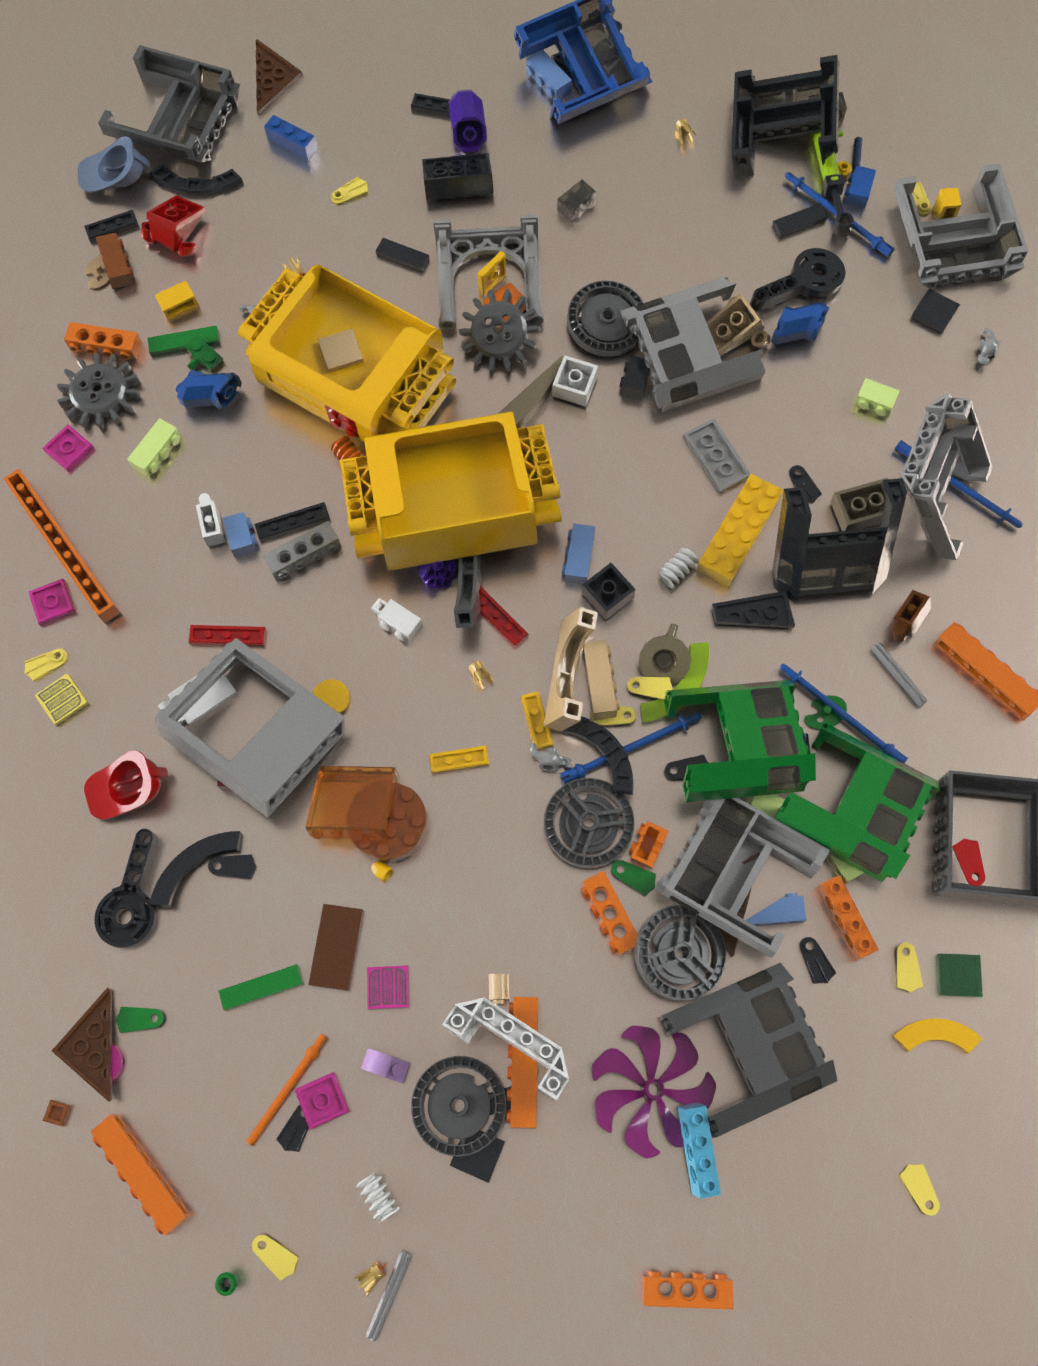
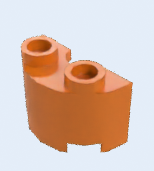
M646 821V824L641 823L637 832L640 835L637 843L633 841L629 853H632L631 858L653 868L669 831L649 821Z

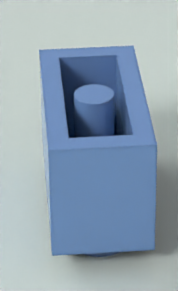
M241 512L222 518L234 557L256 552L255 544H257V539L254 533L251 534L250 529L253 528L250 517L247 518L245 513Z

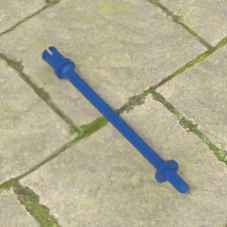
M790 172L785 174V178L794 184L793 189L795 191L801 189L837 216L835 206L806 185L803 176L798 179ZM853 221L852 229L870 241L874 250L877 249L887 258L891 256L895 250L894 247L885 242L882 236L875 237L857 222Z
M900 440L894 450L908 458L912 447L903 440ZM951 475L950 484L1000 516V523L1006 520L1017 528L1023 526L1019 519L1009 514L1012 510L1011 508L1007 511L1003 510Z
M781 664V671L793 679L791 681L793 684L797 682L824 705L830 706L834 713L879 747L883 753L895 758L899 766H902L907 761L908 757L894 748V744H886L801 677L803 671L796 673L786 664Z
M695 713L686 718L679 715L678 722L623 746L627 754L681 728L684 731H688V725L700 720L702 715ZM602 756L584 765L577 763L575 767L559 774L561 778L569 775L568 778L562 780L565 785L579 777L584 778L586 772L608 761L605 756Z

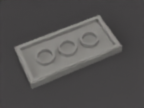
M715 419L683 434V439L719 494L747 481L751 473Z

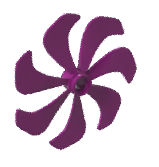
M630 1026L621 1037L632 1040L639 1045L644 1056L648 1080L645 1081L631 1060L619 1049L610 1048L604 1051L592 1064L593 1080L596 1081L607 1072L618 1073L640 1085L642 1091L609 1090L602 1092L595 1101L596 1119L602 1129L611 1133L613 1116L621 1107L641 1097L647 1099L629 1124L625 1132V1142L630 1149L640 1156L652 1158L660 1154V1151L652 1145L648 1137V1118L652 1101H657L662 1125L669 1143L674 1147H684L680 1121L671 1113L661 1098L663 1095H666L683 1105L700 1103L706 1105L708 1109L714 1098L716 1083L712 1075L706 1072L702 1083L695 1088L685 1090L665 1089L663 1083L683 1075L697 1064L699 1056L695 1046L686 1034L677 1032L671 1035L677 1048L675 1057L661 1077L655 1079L661 1048L660 1036L650 1027ZM650 1084L657 1087V1094L655 1096L649 1092Z

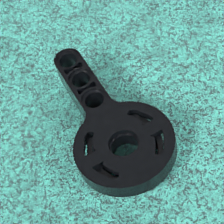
M822 248L807 249L801 252L795 259L790 275L757 288L752 295L750 305L755 312H761L799 294L808 297V295L816 297L832 295L839 290L845 279L846 271L844 264L836 254ZM813 271H819L823 276H818Z
M141 829L136 833L121 885L113 888L111 892L104 896L95 911L94 924L99 937L105 943L116 948L128 949L142 944L150 937L156 926L157 910L156 907L149 905L150 897L145 891L158 845L157 835L149 829ZM150 835V841L144 844L143 839L145 836ZM145 854V859L138 863V857ZM139 873V879L136 882H132V877ZM124 910H129L131 912V920L127 924L121 925L118 921L120 913Z

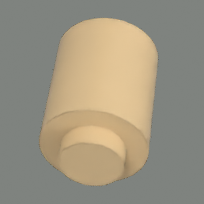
M509 974L488 975L489 1000L493 1001L496 1005L506 1004V1000H510Z

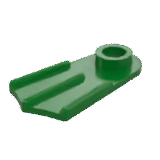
M617 860L613 863L611 867L612 874L643 896H646L655 888V873L623 860ZM618 866H622L624 868L623 873H619L617 871Z
M120 1007L115 1021L118 1025L119 1033L157 1028L163 1023L164 1016L159 1009ZM154 1015L158 1016V1020L156 1022L152 1021V1017Z

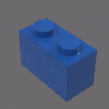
M856 165L854 172H850L848 182L851 184L846 186L844 196L847 198L845 204L860 208L866 207L876 170Z

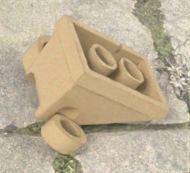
M742 293L737 297L731 298L723 309L706 322L720 357L748 340H751L752 344L758 349L766 348L771 341L770 335L763 330L765 328L762 323L763 321Z

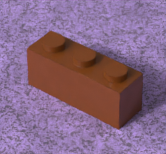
M116 233L96 237L112 289L132 285L131 277H134L131 266L127 267L129 260L127 253L122 252L125 249L122 239L118 240Z

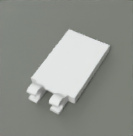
M197 675L169 693L170 700L160 703L158 705L159 708L165 709L170 704L171 699L179 695L188 682H192ZM223 675L177 722L181 725L187 722L191 726L238 693L227 677Z

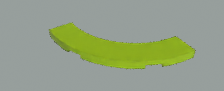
M709 642L692 643L689 645L691 657L689 671L673 690L700 688L709 662ZM657 699L640 704L642 724L655 722L667 717L664 700ZM677 706L676 712L684 706Z

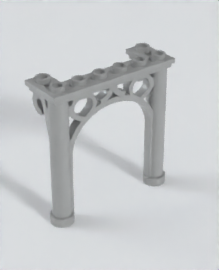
M528 214L520 216L521 227L452 230L451 220L441 219L433 221L438 249L440 317L438 320L440 329L448 331L456 327L454 276L458 268L465 261L484 254H498L500 251L504 252L507 258L515 261L523 271L525 298L527 299L526 312L535 309L538 314L534 318L529 319L527 324L540 325L543 323L544 316L541 311L537 251L538 215ZM510 243H516L519 245V247L513 251L507 249L505 246ZM459 246L470 248L464 254L455 250ZM522 251H524V261L518 256ZM452 255H453L455 258H457V260L453 263V265H452Z

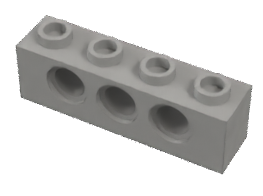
M329 521L262 556L275 580L287 577L289 573L304 568L306 564L312 561L319 560L323 555L336 551L341 544ZM319 541H322V542H323V543H322L321 545H319V546L315 545V544H316L317 542H319ZM307 550L306 553L299 554L300 551ZM285 559H290L289 562L283 563Z

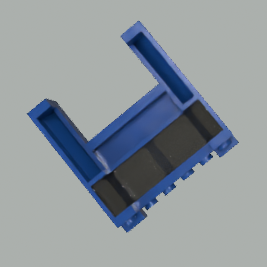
M576 0L515 27L514 39L517 46L520 47V60L555 45L581 94L580 97L562 104L560 98L553 100L550 118L558 119L557 123L559 124L652 83L648 67H645L643 61L639 63L634 61L631 49L627 47L623 34L617 28L616 20L613 18L615 9L612 5V0Z

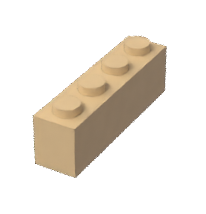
M606 640L585 642L583 656L593 720L614 718L617 715V710H620L619 699H615L614 695L617 692L616 681H612L611 676L614 675L613 663L609 664L611 648L606 645Z

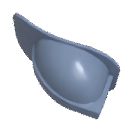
M121 137L103 151L89 156L79 163V186L84 191L92 193L110 187L121 188L135 183L142 173L150 168V161L133 148V142L129 137Z

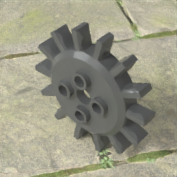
M509 289L505 290L503 301H496L494 292L488 290L489 304L483 306L480 300L474 298L473 303L479 311L475 316L468 312H463L462 314L467 321L472 322L471 328L459 329V334L461 336H471L473 340L462 348L465 353L475 348L479 350L472 361L475 365L478 366L486 356L490 358L488 363V370L490 372H494L497 360H503V365L507 372L511 371L509 359L515 355L523 364L527 362L525 356L520 352L524 346L533 350L537 349V345L533 341L527 340L529 333H540L541 328L537 325L528 326L527 321L538 314L535 309H531L524 314L520 311L527 302L523 295L513 305L510 303L512 295ZM504 316H509L507 321H503ZM491 319V323L486 324V320ZM498 325L503 326V332L500 334L494 333V329ZM507 333L511 334L509 339H505ZM493 336V340L489 342L487 340L488 337Z
M97 352L94 353V364L87 366L81 358L77 359L81 370L76 374L71 370H64V373L71 382L70 384H57V388L62 393H69V396L57 401L61 408L74 405L65 413L70 421L81 413L82 417L79 423L82 428L86 429L90 419L93 418L96 419L99 429L103 430L104 418L111 416L116 424L121 423L120 417L117 414L121 408L130 413L134 412L132 406L126 402L127 398H140L141 395L136 389H128V386L140 381L136 374L124 378V375L132 369L127 361L117 369L115 366L118 359L115 354H111L107 364H104ZM95 386H102L99 391H93Z

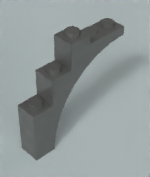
M482 554L459 558L458 589L454 607L456 628L476 626L481 610L479 589L482 583L480 571Z

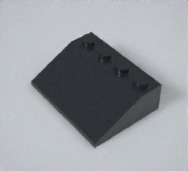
M489 152L422 159L426 200L438 201L443 198L455 199L462 196L470 198L473 195L488 196L494 193Z

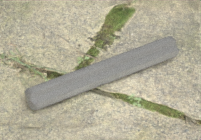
M881 643L874 645L872 651L919 707L924 705L928 700Z
M401 1251L366 1333V1337L372 1341L378 1339L411 1259V1255L405 1251Z

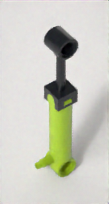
M838 131V137H842L843 131ZM821 132L810 133L824 182V196H833L837 212L833 232L838 237H847L851 232L854 218L850 213L843 210L840 198L845 184L843 174L839 173L835 153L826 159V163L822 165L818 137H821Z

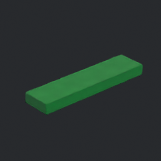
M217 325L148 337L149 353L153 356L186 350L184 346L196 334L209 346L220 344Z
M296 964L218 990L223 1010L226 1011L303 985L299 967Z

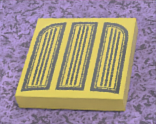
M65 674L35 695L56 726L89 704L68 674Z

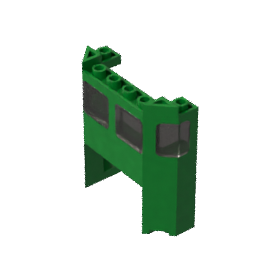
M789 680L666 691L664 704L667 717H675L677 706L716 703L730 761L687 765L682 784L686 803L790 793V791L802 792L809 781H816L815 753L809 754L808 745L804 743L803 739L804 730L798 722L799 712L794 707L793 693L796 687L795 684Z
M824 722L812 746L819 749L825 741L860 759L834 814L790 791L774 819L830 850L829 854L881 882L887 877L897 879L910 857L906 853L910 846V843L907 841L909 837L914 836L918 828L915 826L916 821H920L924 815L925 810L922 809L924 804L927 805L931 797H934L940 790V782Z

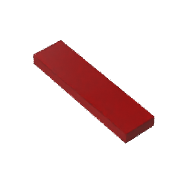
M480 586V614L516 648L529 636V633Z
M190 625L188 643L190 645L225 646L237 638L246 646L265 647L266 628Z

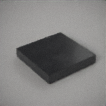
M928 289L911 318L943 333L960 304Z
M480 1130L475 1135L466 1138V1144L476 1140L484 1132ZM496 1138L488 1147L478 1153L462 1157L453 1156L449 1166L489 1183L505 1141Z

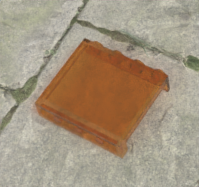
M320 766L305 826L309 835L315 839L388 840L385 829L395 782L399 783L400 780L396 767Z

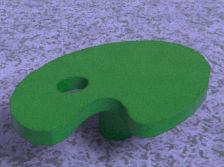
M826 695L847 712V704L842 698ZM818 699L811 703V706L817 709L818 712L804 717L806 725L815 730H820L824 722L834 727L842 721V718L834 713L830 706L824 705ZM822 717L824 721L819 722L817 719Z

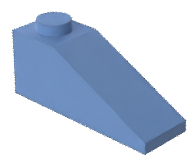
M797 893L785 894V897L756 913L746 921L754 926L804 923L807 920L804 897L797 896Z

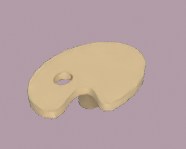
M99 255L85 269L86 275H94L87 283L91 289H100L110 282L102 257Z

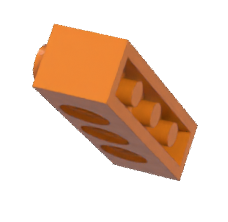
M69 322L64 338L68 348L74 352L83 351L93 355L98 352V354L107 357L115 354L116 357H121L125 360H137L142 344L137 332Z
M605 871L582 881L583 887L581 891L585 899H590L592 903L590 908L595 917L599 916L602 922L599 926L604 935L608 934L611 940L609 945L613 953H618L620 957L634 950L637 932ZM603 892L606 895V899L598 901L595 898V894ZM606 910H613L616 917L614 919H607L604 912ZM622 928L625 931V936L622 938L616 937L614 930Z
M838 875L821 883L817 888L855 961L878 951L879 949L841 876Z
M648 1271V1275H643V1305L733 1310V1280L727 1278V1274H714V1278L705 1277V1273H692V1277L683 1276V1272H670V1276H663L660 1271ZM663 1283L671 1284V1291L667 1295L660 1293V1286ZM687 1283L693 1286V1292L688 1296L682 1294V1287ZM709 1284L715 1287V1293L710 1297L704 1294V1288Z

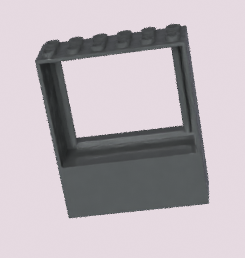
M949 770L939 779V798L935 805L936 812H938V819L935 822V830L938 831L935 851H938L934 863V869L937 871L934 890L937 891V897L1038 907V779ZM953 792L1026 799V890L983 885L972 886L970 884L952 882Z

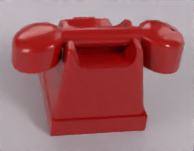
M176 195L146 212V219L149 222L141 224V236L145 241L153 245L159 244L171 249L172 253L178 252L183 257L191 256L195 253V243L186 242V240L205 214V207Z

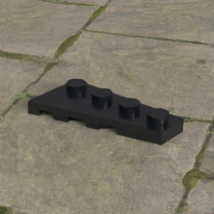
M786 591L712 604L716 624L795 627Z

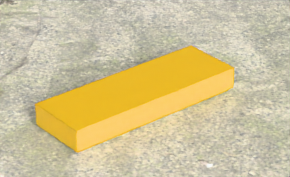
M539 691L520 696L532 742L537 744V750L554 747L550 730L544 727L545 711Z
M486 745L429 754L432 774L489 766Z

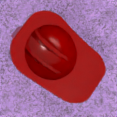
M139 751L125 753L112 764L91 775L86 781L84 793L91 815L98 819H110L148 804L159 793L161 781L169 777L167 768L157 767L153 761L146 758Z

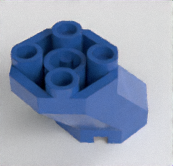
M815 303L798 308L786 306L778 320L771 342L781 344L803 338L815 341L819 329L823 326L826 319L825 316L829 307L823 303Z
M191 370L183 382L177 385V398L184 407L215 406L218 409H222L221 406L229 407L237 398L239 392L236 390L237 387L241 388L242 382L239 376L233 372L204 374L201 371Z

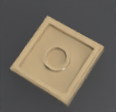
M353 329L318 339L329 372L364 362Z

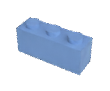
M544 50L538 51L526 58V72L536 80L540 87L542 86L549 97H552L554 100L562 99L572 92V79Z
M573 523L572 530L568 531L567 541H570V546H566L564 556L567 558V564L563 563L562 575H565V582L583 584L587 581L595 526Z

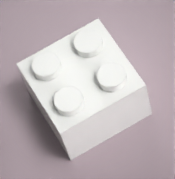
M564 355L552 385V396L586 407L598 377V365Z

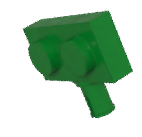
M197 334L184 346L193 357V360L186 365L190 370H193L200 364L212 372L223 361V357Z

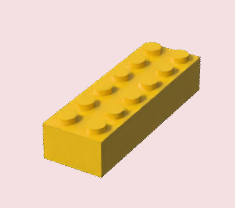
M750 474L701 557L696 571L730 588L778 505L783 489Z

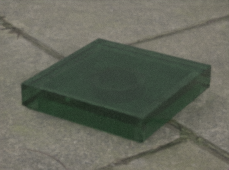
M937 954L939 996L983 997L980 955Z

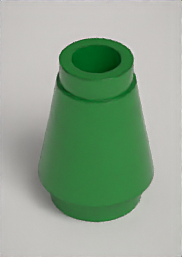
M229 1272L221 1273L215 1281L216 1291L222 1296L231 1295L237 1287L238 1278ZM230 1279L231 1285H228L227 1280Z

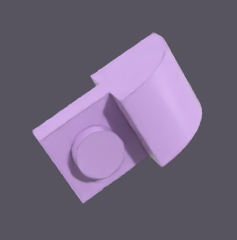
M368 1048L361 1069L403 1083L410 1063Z

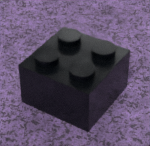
M609 563L582 584V594L605 620L635 597L636 589L612 563Z

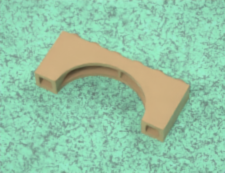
M579 607L561 620L544 727L561 732L581 720L583 702L575 700L573 691L574 675L581 650L589 635L595 630L598 612Z

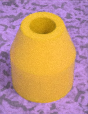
M376 861L371 867L375 876L383 882L387 881L393 873V869L380 861Z

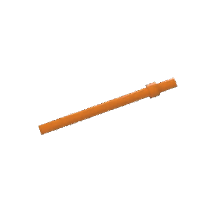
M321 1033L312 1047L309 1046L306 1050V1056L246 1140L249 1145L253 1146L311 1061L315 1060L320 1054L318 1051L327 1040L325 1035Z

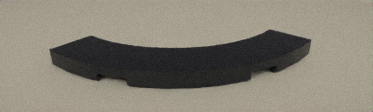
M163 164L149 173L150 177L162 187L188 196L220 194L243 183L242 178L233 169L207 180L179 177L178 174L170 171Z
M582 716L580 722L563 730L564 734L575 735L589 741L603 753L612 770L613 793L633 795L634 781L631 764L623 746L610 731L602 725H598Z
M240 831L218 833L201 839L183 850L160 875L152 892L149 905L151 907H171L173 897L181 884L182 878L208 857L239 852L242 833Z

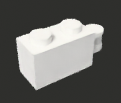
M203 493L199 496L200 504L196 505L202 537L208 547L225 543L226 540L219 509L214 500L212 501L207 493Z
M378 598L371 607V610L378 615L379 625L386 631L389 629L393 631L394 635L401 641L405 639L410 643L423 626L421 618L392 599L387 603Z

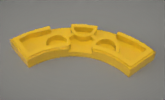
M939 1018L913 1022L904 1026L892 1036L907 1052L923 1042L942 1040L958 1046L967 1054L983 1039L975 1031L963 1024Z

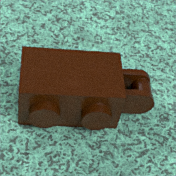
M914 590L911 591L894 617L893 639L896 642L904 641L907 636L911 638L914 636L931 610L930 596Z

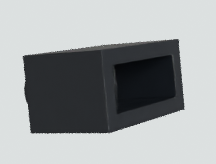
M631 355L630 361L625 363L624 372L626 375L621 377L619 388H622L623 396L643 399L651 370L646 366L645 358Z

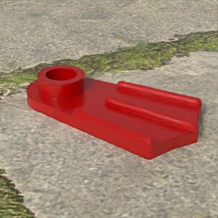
M963 838L960 842L953 845L952 848L967 882L972 886H980L985 882L986 877L978 841ZM972 874L977 875V881L972 878Z

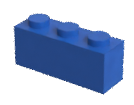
M275 115L264 125L268 141L307 161L318 150L314 135Z

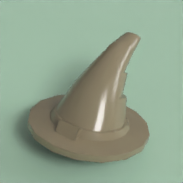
M671 623L666 635L653 637L643 646L639 655V666L641 673L645 677H669L672 685L683 679L689 671L691 662L689 649L683 641L676 638L677 624Z

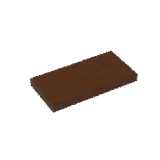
M323 904L308 985L350 991L363 909Z

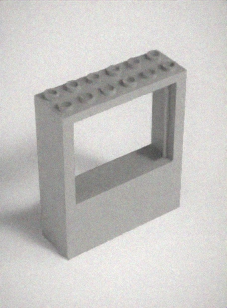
M235 638L232 642L225 645L219 655L212 658L210 664L205 669L203 668L198 672L197 677L192 682H188L179 695L171 699L170 704L165 709H161L157 713L155 721L160 737L266 817H269L344 735L345 717ZM239 660L289 696L290 699L240 752L229 761L177 721Z

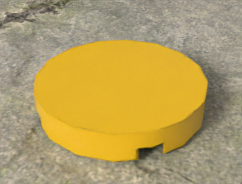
M324 680L314 688L312 693L340 714L348 708L350 703V693L345 684L339 680Z

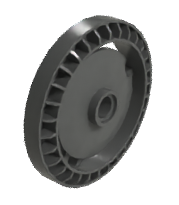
M607 280L590 283L582 287L573 296L569 304L567 313L569 332L580 347L592 354L604 357L625 354L638 345L639 338L638 335L635 336L634 332L631 333L626 327L621 310L633 306L636 309L645 307V304L634 290L622 283ZM587 299H589L583 306L581 317L577 318L578 309ZM645 314L643 318L647 326V314Z
M596 778L573 780L563 785L551 797L544 814L545 836L552 850L562 860L571 865L587 869L606 866L618 859L629 846L634 831L633 810L624 794L613 793V785L611 783ZM581 791L600 792L610 797L619 808L615 809L608 800L599 795L587 794V797L581 800L576 793ZM569 796H572L573 799H571L569 802H567V801H566V798H568ZM561 804L564 805L559 819L560 832L564 840L571 846L570 850L562 844L555 831L554 819ZM617 814H622L623 820H618ZM586 819H592L595 824L592 827H587L583 822ZM623 825V833L614 847L603 854L586 856V853L598 852L608 847L615 839L618 827ZM575 849L581 851L582 854L574 853Z
M686 905L669 906L654 912L642 924L635 941V961L644 982L658 995L675 1001L692 1000L707 994L719 982L726 964V946L719 928L700 917L698 910ZM670 917H678V922L666 924L657 931L652 940L656 949L655 953L649 954V944L654 930L664 920ZM685 918L690 920L689 923L684 922ZM696 924L704 931L709 940L712 953L710 966L708 965L710 956L709 946L702 932L695 927ZM679 948H681L684 953L682 958L678 955ZM655 971L665 980L674 984H688L697 979L700 982L689 989L674 988L661 980Z
M468 1056L447 1057L431 1065L418 1080L411 1101L413 1123L422 1140L439 1153L459 1157L473 1155L488 1147L501 1132L508 1109L505 1088L495 1071L487 1064ZM468 1068L480 1073L487 1082L476 1086L473 1082L474 1076L466 1073L449 1074L441 1080L436 1078L451 1069ZM434 1082L435 1086L430 1090L429 1087ZM489 1086L493 1090V1093L490 1095L486 1089ZM426 1094L429 1095L428 1114L430 1121L437 1131L448 1137V1143L439 1139L428 1126L424 1113ZM495 1098V1112L490 1126L482 1136L466 1144V1138L478 1133L486 1124L491 1109L490 1100ZM458 1100L464 1102V1108L460 1112H457L454 1107ZM454 1139H461V1145H454Z

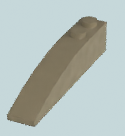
M563 356L557 359L499 412L512 411L517 429L526 427L527 423L549 397Z

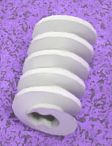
M681 548L679 553L674 555V558H670L669 563H665L664 567L658 570L659 576L669 588L673 589L675 586L672 582L678 584L680 582L678 577L684 579L683 572L689 574L690 570L688 567L694 569V563L698 564L699 560L692 551L687 548Z
M375 1173L359 1182L356 1188L364 1187L360 1195H368L364 1203H372L369 1212L377 1211L373 1219H381L383 1221L400 1208L399 1206L392 1208L395 1199H387L391 1191L383 1192L387 1184H379L382 1175L375 1176Z

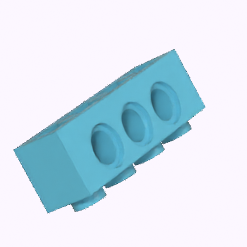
M693 1103L678 1106L692 1195L700 1199L721 1195L706 1105Z

